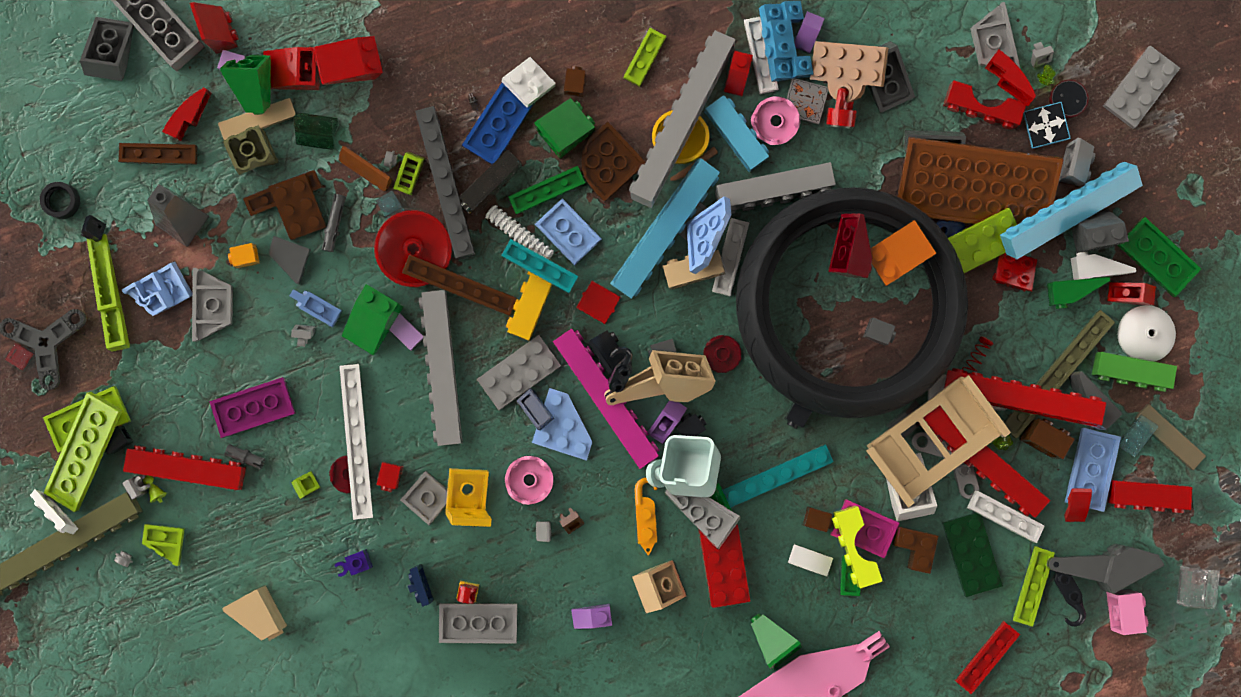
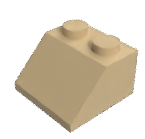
M673 560L632 577L646 613L661 610L686 597Z

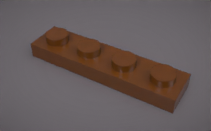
M119 143L118 162L197 165V145Z
M315 169L306 172L312 190L322 188ZM269 188L243 198L250 216L276 206Z

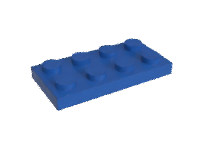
M501 83L466 137L462 147L495 166L535 103L527 108Z

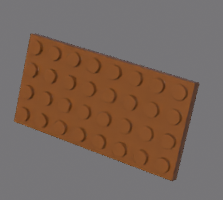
M909 137L897 197L911 203L930 218L977 224L1009 208L1018 225L1025 218L1037 214L1040 209L1054 204L1064 159Z

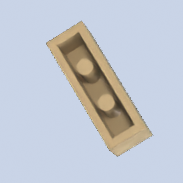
M719 250L714 252L709 265L696 274L690 272L689 255L685 256L684 260L678 261V259L667 261V265H663L670 290L726 274Z

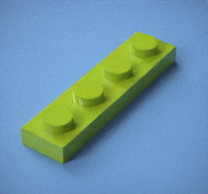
M1034 546L1013 621L1033 627L1050 571L1047 567V561L1049 558L1054 557L1055 552Z

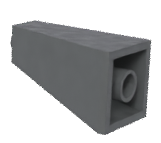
M158 184L147 200L155 225L186 247L189 246L209 218V215L160 184Z

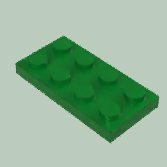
M1143 217L1127 234L1128 242L1117 245L1172 297H1176L1201 270L1193 260L1146 217Z

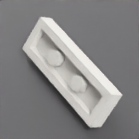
M38 490L32 492L30 496L34 499L35 506L45 512L44 516L56 524L54 527L59 532L74 534L78 530V527L52 498Z

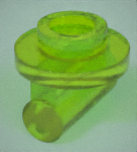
M1045 65L1043 74L1038 73L1037 78H1039L1041 84L1049 86L1055 83L1056 80L1053 77L1056 75V72L1050 65Z
M1010 434L1006 437L1000 435L993 441V444L997 449L1006 451L1009 449V446L1013 445V440Z

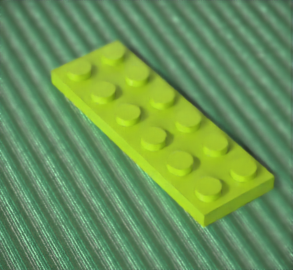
M93 392L86 393L44 490L45 495L73 512L79 511L123 410Z

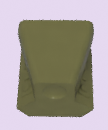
M259 125L249 127L244 132L231 135L224 140L225 148L239 175L256 167L278 163L265 131L260 129Z

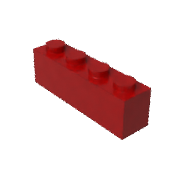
M1111 480L1108 503L1114 504V508L1126 509V505H1133V509L1145 510L1147 506L1153 507L1152 511L1165 512V508H1172V512L1184 513V510H1191L1192 487Z

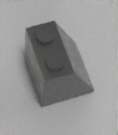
M1108 209L1100 210L1071 227L1076 253L1115 247L1129 241L1125 222Z

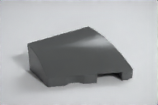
M273 236L269 255L296 284L300 285L311 249Z

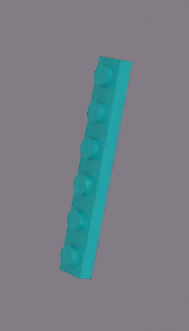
M825 444L729 486L722 491L731 508L831 464L833 459Z

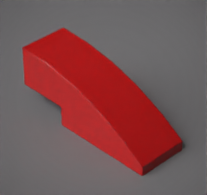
M998 49L985 69L1000 78L996 85L1026 106H1029L1036 97L1030 82L1018 65Z
M203 87L191 95L176 109L162 132L182 141L189 124L194 127L197 126L212 93Z

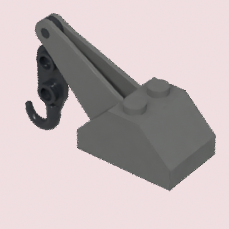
M1113 544L1102 555L1049 558L1047 567L1055 572V584L1064 600L1077 610L1079 614L1077 621L1072 622L1065 618V622L1070 626L1077 627L1083 624L1086 619L1083 596L1072 575L1095 580L1101 590L1114 594L1164 566L1160 556L1133 547Z

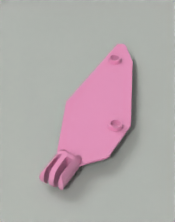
M878 631L860 644L800 655L739 697H842L865 681L870 661L890 648V646L886 643L885 638L881 637L880 631Z

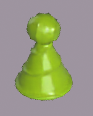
M146 475L143 483L150 484L149 502L158 501L162 503L161 498L166 496L167 492H164L153 483V476Z

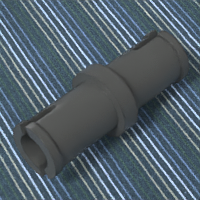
M231 444L225 450V456L236 459L243 465L248 464L259 470L264 466L265 462L263 461H265V458L250 453V450H242Z

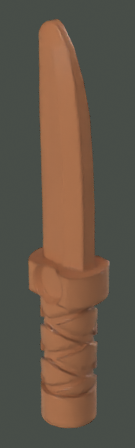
M713 147L704 153L700 159L707 161L718 152ZM695 162L672 176L670 180L675 181L685 177Z

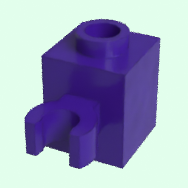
M367 549L344 557L346 562L340 561L334 565L335 567L343 566L344 571L339 573L338 577L346 575L348 571H350L352 576L373 567Z

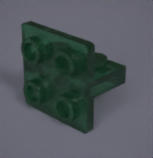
M306 113L295 114L296 144L333 150L338 118Z

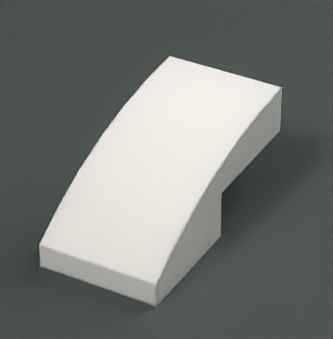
M794 544L788 563L827 576L833 558Z

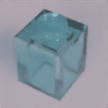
M393 191L376 200L387 219L396 213L404 211L402 204Z

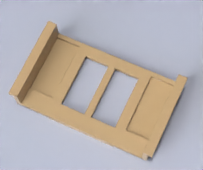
M968 375L967 377L961 376L933 398L869 443L866 452L909 508L914 504L913 499L1000 435L1006 437L1011 432ZM939 405L967 441L951 454H949L923 419L924 416ZM916 422H919L945 457L929 470L925 468L901 435V433Z

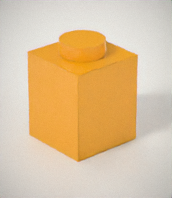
M249 243L229 248L228 259L230 264H233V267L242 268L260 264L255 244Z

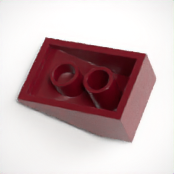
M842 214L828 272L846 277L868 278L872 270V254L864 214Z

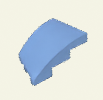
M172 262L122 289L124 294L134 298L135 302L139 306L144 307L152 316L183 302L193 295L176 262Z

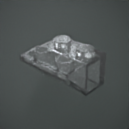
M1180 565L1177 604L1185 607L1216 609L1220 570Z

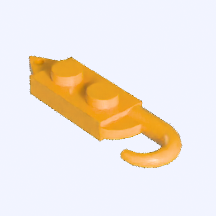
M642 478L635 485L638 544L649 555L654 544L657 543L655 503L651 498L643 497L642 487L648 481L647 478Z

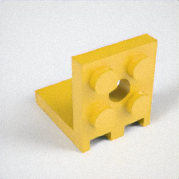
M449 468L445 514L451 525L491 527L492 519L485 510L488 470ZM466 484H470L473 487L472 491L468 494L462 492V488Z

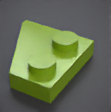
M144 524L142 544L149 549H153L161 557L171 561L173 565L180 566L185 528Z

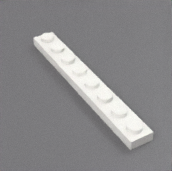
M359 364L340 366L353 520L373 518Z

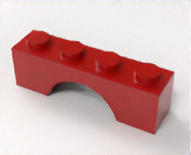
M955 80L950 83L943 106L948 107L949 111H961L966 113L965 115L968 117H980L987 123L995 124L996 122L1002 124L1003 128L1010 130L1020 125L1026 107L1021 101L1007 98L1001 105L996 107L984 106L974 97L971 85Z

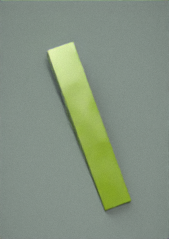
M103 234L102 239L98 242L87 239L97 308L101 312L106 349L113 352L130 348L107 235Z

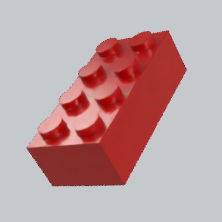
M738 524L735 525L719 550L698 529L711 607L751 602Z

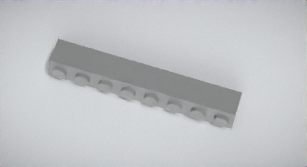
M445 290L422 292V297L419 298L420 309L424 311V316H421L422 328L426 330V335L423 336L424 347L428 349V354L425 355L426 366L430 368V373L427 374V382L432 387V392L429 393V401L434 406V412H431V420L436 425V431H433L434 442H437L438 446L460 444L463 442L447 292Z

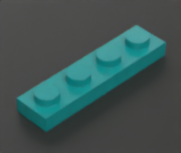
M510 239L501 255L567 293H570L578 279V276L512 239Z

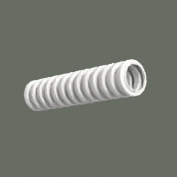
M497 205L490 208L485 217L487 220L490 219L491 223H495L496 227L499 226L501 231L504 230L505 234H509V237H513V240L518 241L519 244L548 260L551 258L554 250H549V246H544V242H539V238L535 239L534 234L530 235V231H525V227L522 228L520 223L517 224V221L512 220L511 216L508 217L507 213H503V210L501 208L498 209Z

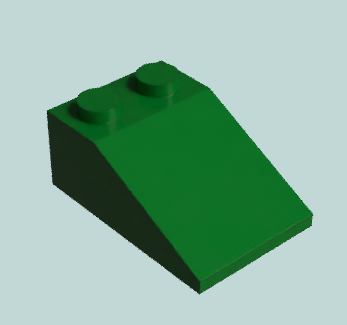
M366 284L353 306L342 337L374 356L404 306Z

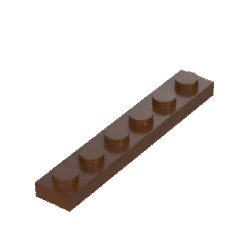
M409 255L402 272L509 316L517 300V297L412 255Z

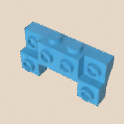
M784 1L781 4L762 5L759 8L771 82L808 78L813 75L811 57L797 56L791 24L799 23L804 19L801 1Z

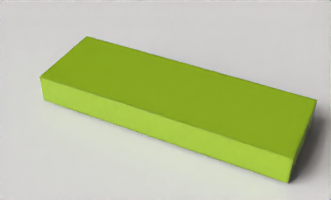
M649 28L623 79L640 87L667 36Z

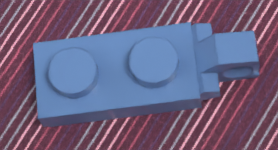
M293 289L289 295L298 301L296 305L301 310L331 327H334L343 312L309 291L304 290L303 294Z

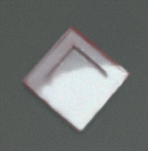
M15 343L5 360L20 370H24L33 353Z

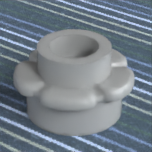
M394 150L392 152L387 151L385 155L384 166L389 167V169L392 166H396L398 155H394Z
M121 551L120 554L115 553L114 561L118 564L128 567L130 563H133L130 554Z

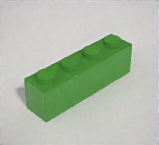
M1097 352L1095 353L1092 375L1098 376L1097 380L1109 382V379L1117 380V384L1128 385V382L1135 383V387L1147 389V386L1154 387V391L1166 392V389L1174 388L1177 366Z

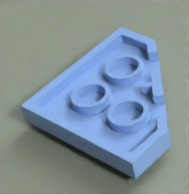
M722 197L686 223L690 272L696 274L709 265L731 217L730 198Z
M549 388L544 405L554 419L542 430H537L536 428L532 443L587 461L592 440L569 395Z

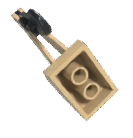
M618 347L611 352L610 357H614L617 353H624L625 356L615 366L608 383L609 390L604 393L608 405H616L663 394L666 395L669 401L689 402L712 390L715 378L705 355L652 350L649 357L651 366L629 378L632 373L631 360L633 354L627 347Z

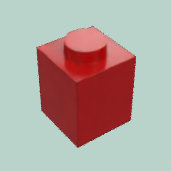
M382 462L376 485L381 486V490L392 492V489H398L403 466Z

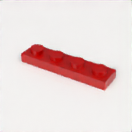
M1003 621L955 681L972 694L1020 634Z

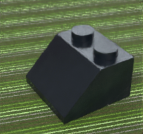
M606 330L588 341V344L609 375H611L615 366L624 359L625 354L617 353L614 357H610L611 352L619 347L617 345L619 340L614 332L609 333Z

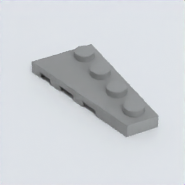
M668 490L665 492L668 498L718 550L740 520L739 515L709 497L672 495Z

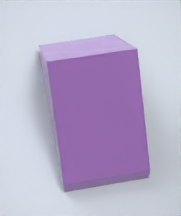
M807 11L794 41L795 48L810 54L825 18Z

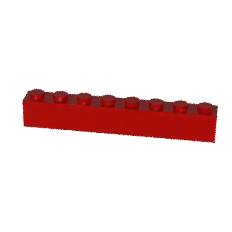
M952 368V371H947L944 388L959 377H967L969 375L991 406L1097 428L1102 426L1106 402H1103L1102 398L1090 396V399L1084 398L1082 394L1070 392V395L1064 394L1062 390L1050 388V391L1044 390L1040 385L1030 384V386L1022 385V382L1016 380L1005 382L1002 381V378L991 376V379L985 378L983 374L972 372L970 375L956 368Z
M940 405L923 417L940 442L944 441L948 444L947 449L951 453L967 442ZM985 446L963 462L969 468L971 466L977 469L975 473L983 480L988 478L991 481L990 486L997 492L1002 490L1006 494L1004 498L1011 504L1016 502L1020 506L1018 510L1027 517L1030 514L1036 518L1051 501L988 446Z

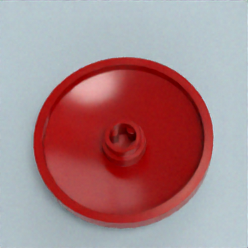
M406 210L394 214L382 224L376 235L374 253L379 268L391 281L402 286L420 287L429 283L402 273L409 255L446 269L451 259L452 245L447 229L435 216L424 211Z

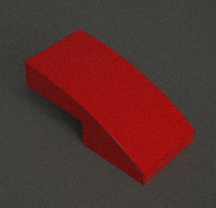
M1072 488L1067 498L1069 506L1064 514L1065 522H1085L1091 503L1092 489Z

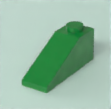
M1110 277L1047 283L1049 306H1056V309L1068 308L1069 304L1075 303L1109 282Z

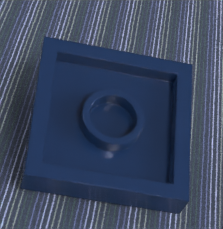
M422 564L416 565L409 569L408 577L411 584L408 585L410 593L414 592L417 603H421L422 607L431 604L434 598Z

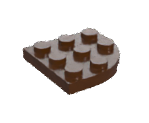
M608 121L587 141L581 161L582 172L586 182L604 203L639 171L642 164L645 165L646 163Z

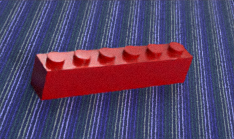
M134 445V448H127L123 472L233 490H242L246 467L240 466V462L229 461V464L221 463L222 459L210 458V461L202 460L203 456L192 454L191 458L183 457L184 453L172 451L171 455L165 454L163 449L153 448V451H147L145 446Z

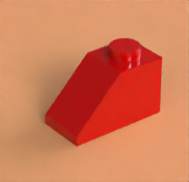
M734 51L725 85V93L743 96L753 55Z
M1109 282L1108 302L1154 305L1156 286L1147 283Z

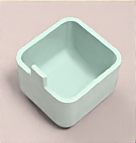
M673 435L665 443L659 478L672 495L710 497L716 490L721 454L709 437Z

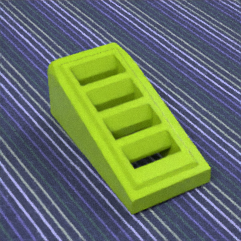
M406 152L393 189L412 195L425 158ZM410 159L415 162H418V164L414 165L409 163L408 161ZM406 167L414 169L415 173L405 170ZM403 174L413 177V179L410 180L402 176ZM400 182L408 183L410 187L403 186Z

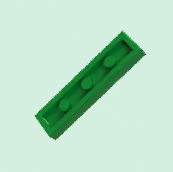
M576 166L508 196L517 215L586 183L579 167Z

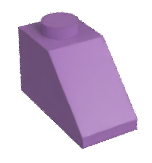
M668 401L647 433L663 444L687 408L679 402Z
M610 604L571 609L574 629L612 626Z

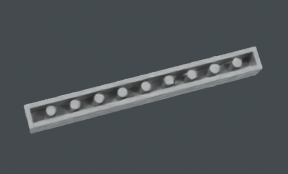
M716 30L712 36H708L704 52L701 51L699 53L696 67H692L689 72L688 78L690 79L688 83L683 84L679 100L676 99L674 101L671 115H667L664 120L663 126L665 127L663 131L658 132L654 148H650L646 158L648 160L645 165L642 164L638 171L639 177L637 181L632 182L629 188L632 200L647 207H653L735 48L734 38Z

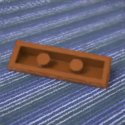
M342 146L339 155V161L382 191L388 189L392 183L390 176L347 147Z

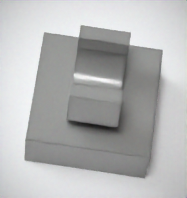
M1041 42L1033 45L1035 48L1032 50L1031 58L1033 68L1052 61L1054 51L1051 46L1044 48Z
M297 324L294 326L291 337L298 338L297 346L305 347L308 344V339H311L315 334V326Z
M144 475L130 478L122 483L132 500L148 493L147 489L150 487V484L144 485L142 479L145 478Z

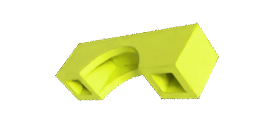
M852 506L833 512L835 517L832 518L835 529H839L841 536H838L841 547H845L847 554L844 555L847 566H851L853 573L850 576L853 584L863 588L882 582L877 562L863 559L855 548L856 534L864 526L859 507Z

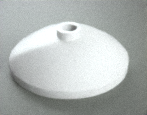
M1143 305L1131 309L1122 317L1117 335L1122 350L1129 357L1155 362L1165 357L1171 351L1175 343L1176 330L1172 319L1165 311L1155 306ZM1149 330L1154 332L1153 336L1149 335Z

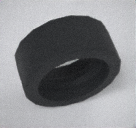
M52 182L42 190L40 205L47 215L57 219H67L78 211L80 196L71 185L63 182ZM63 189L70 195V204L64 211L57 212L50 206V197L54 191Z

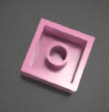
M1130 589L1120 590L1114 594L1106 592L1111 630L1122 635L1147 633L1148 619L1144 614L1146 601L1142 593Z

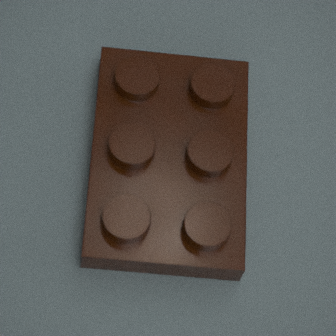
M306 173L268 186L290 240L327 227Z

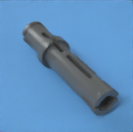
M334 194L328 225L324 229L325 236L321 248L323 251L334 252L336 238L340 233L338 230L346 196Z

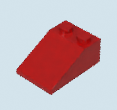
M196 2L190 3L201 40L216 54L221 53L222 50L227 51L238 47L236 41L239 38L236 30H232L230 23L233 20L229 11L226 12L222 6Z
M374 36L356 37L313 47L322 85L375 80L383 73Z

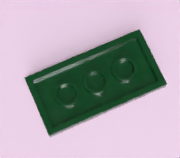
M975 512L942 522L964 596L969 597L1002 587V581L982 516Z

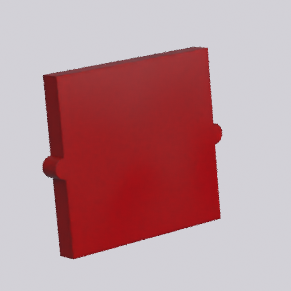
M591 281L587 290L582 293L583 297L576 308L606 324L611 313L615 312L614 308L621 297Z

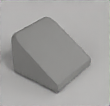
M550 521L536 522L537 541H551Z

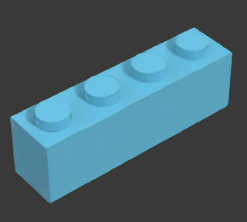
M723 95L705 108V114L750 173L768 160L769 150L763 143L760 144L758 142L756 132L752 128L749 129L745 124L747 121L744 116L735 111L733 101Z

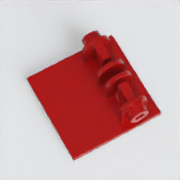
M1005 252L999 256L997 270L993 274L992 280L995 283L1006 284L1007 287L1012 285L1011 288L1013 289L1017 288L1023 292L1026 290L1032 292L1037 259L1027 256L1015 259Z

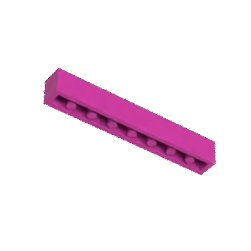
M570 329L555 339L553 343L639 469L657 458L659 456L657 452L660 450L654 441L651 443L648 441L646 436L649 434L643 425L640 427L637 425L635 420L638 418L632 409L628 411L624 406L627 402L616 405H608L606 403L604 393L609 390L608 383L610 378L606 379L603 375L605 370L600 362L595 363L592 359L594 354L589 346L586 348L583 346L581 341L584 339L578 330L574 332L573 329Z

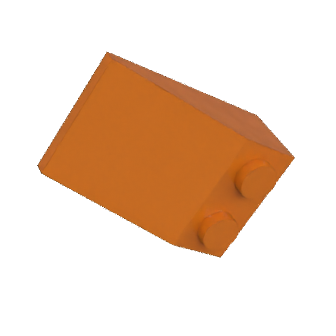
M915 220L870 248L872 254L871 264L885 286L936 254Z

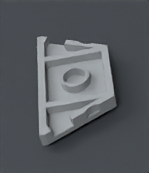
M1002 2L970 28L978 64L986 67L998 49H1000L1020 68L1005 2Z
M193 268L192 341L197 342L232 325L233 286L198 268Z

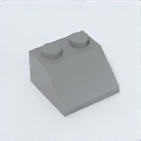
M1076 138L1066 145L1059 182L1082 186L1089 181L1091 171H1089L1090 164L1095 159V153H1093L1094 146L1081 138Z

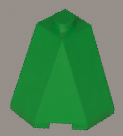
M250 55L237 63L235 59L227 61L220 68L222 75L244 111L254 115L265 113L270 107L271 56Z

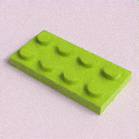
M1006 208L948 238L957 253L964 273L1005 253L1000 235L1006 232L1008 228L1017 225L1011 209Z
M116 386L96 394L123 410L116 426H122L131 422ZM83 400L43 417L58 453H61Z

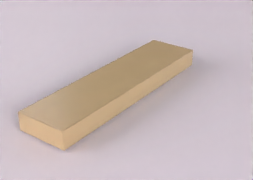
M291 98L270 104V107L261 115L245 113L219 122L218 125L223 139L226 140L229 136L242 133L249 127L259 125L260 129H264L295 118L297 114Z

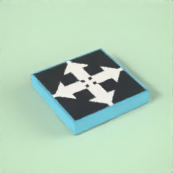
M1062 102L1024 111L1023 116L1032 149L1071 139Z

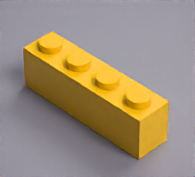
M528 271L529 279L527 282H523L520 290L523 294L520 300H516L513 307L515 314L513 318L509 317L506 328H508V333L530 341L552 284Z

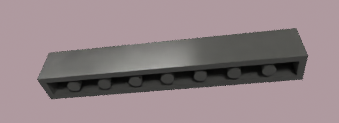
M434 106L416 110L417 120L455 258L462 260L476 256L437 111Z

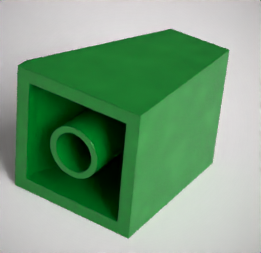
M571 98L534 122L536 131L559 159L595 131L593 126L595 125L594 120L589 115L585 116L580 103L577 100L574 102Z

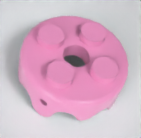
M769 97L757 105L751 116V125L760 140L770 145H779L788 142L797 134L800 126V114L790 100L783 97ZM775 115L780 116L782 119L779 126H774L771 123V119Z
M524 456L510 464L505 475V485L508 494L512 499L523 504L530 505L544 500L553 487L554 480L551 468L544 460L538 457ZM528 474L533 475L535 478V482L531 486L526 485L524 482V477Z

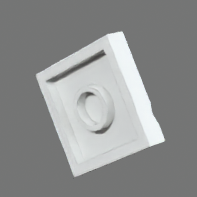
M531 57L505 75L501 81L527 108L553 89L556 84Z

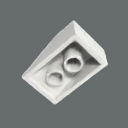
M921 453L916 454V456L924 465ZM887 480L891 504L897 522L935 513L937 503L932 487H929L914 498V504L908 508Z

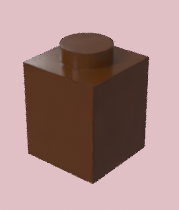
M572 66L571 69L566 68L564 95L583 97L586 71L582 70L581 67Z
M807 506L802 525L827 532L833 525L832 514Z

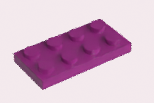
M284 377L209 401L221 438L296 414Z

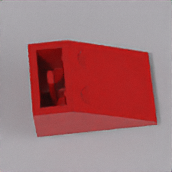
M293 47L263 51V55L271 56V89L320 90V75L313 47Z

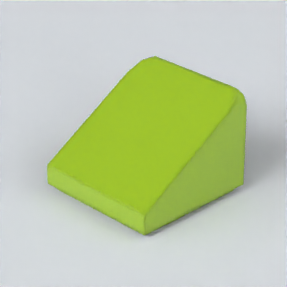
M312 471L291 482L300 499L320 489Z

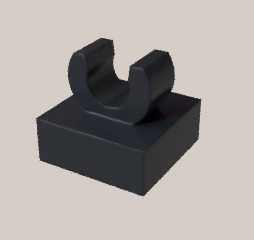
M89 215L85 218L81 236L98 242L102 239L106 224Z

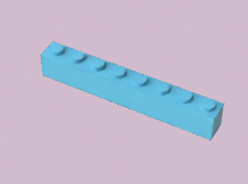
M698 158L613 278L610 283L631 299L639 294L643 281H647L653 273L651 270L655 264H660L664 258L662 254L666 249L669 250L672 247L676 234H680L686 226L684 223L688 217L691 218L697 211L695 208L697 204L705 200L709 187H713L717 183L720 173L703 159Z
M1127 162L1119 163L1114 169L1102 173L1097 179L1087 182L1085 186L1077 190L1071 191L1068 196L1056 200L1054 204L1040 209L1032 217L1025 218L1020 224L1008 228L1006 232L1000 235L1006 254L1019 259L1143 186L1137 166Z

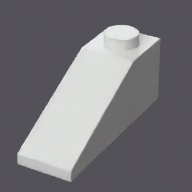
M1088 252L1076 253L1077 256L1071 258L1074 280L1110 277L1136 272L1134 267L1096 254L1088 255Z

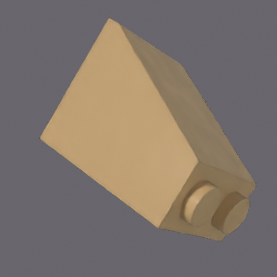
M266 585L222 608L227 615L261 641L265 638H268L269 641L284 633L282 629L287 627Z

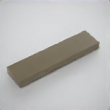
M1146 404L1135 416L1134 419L1189 469L1194 470L1206 457L1204 453L1150 404Z

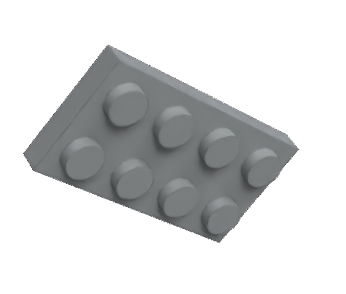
M1148 46L1103 107L1132 129L1136 128L1179 71L1180 67L1152 46Z
M538 335L477 378V381L497 409L501 410L557 370L561 365L540 335Z
M440 603L439 643H517V604Z

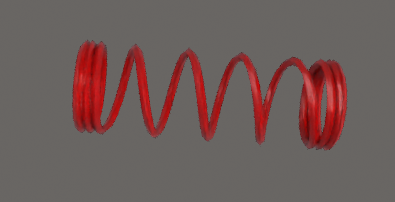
M981 336V337L979 338V341H980L983 345H979V344L975 345L976 350H977L978 352H980V353L971 352V356H972L976 361H974V360H966V363H967L971 368H968V367H963V368L970 369V370H973V371H975V372H978V371H977L975 368H973L967 361H973V362L982 364L980 361H978V360L972 355V353L979 354V355H982V356L986 357V355L983 354L981 351H979L976 346H982V347H985V348H987V349H991V348L988 347L987 345L992 346V345H993V342L990 341L989 339H987V338Z

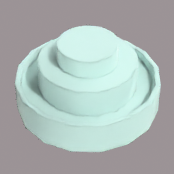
M662 459L652 460L646 469L647 481L653 487H664L659 478Z

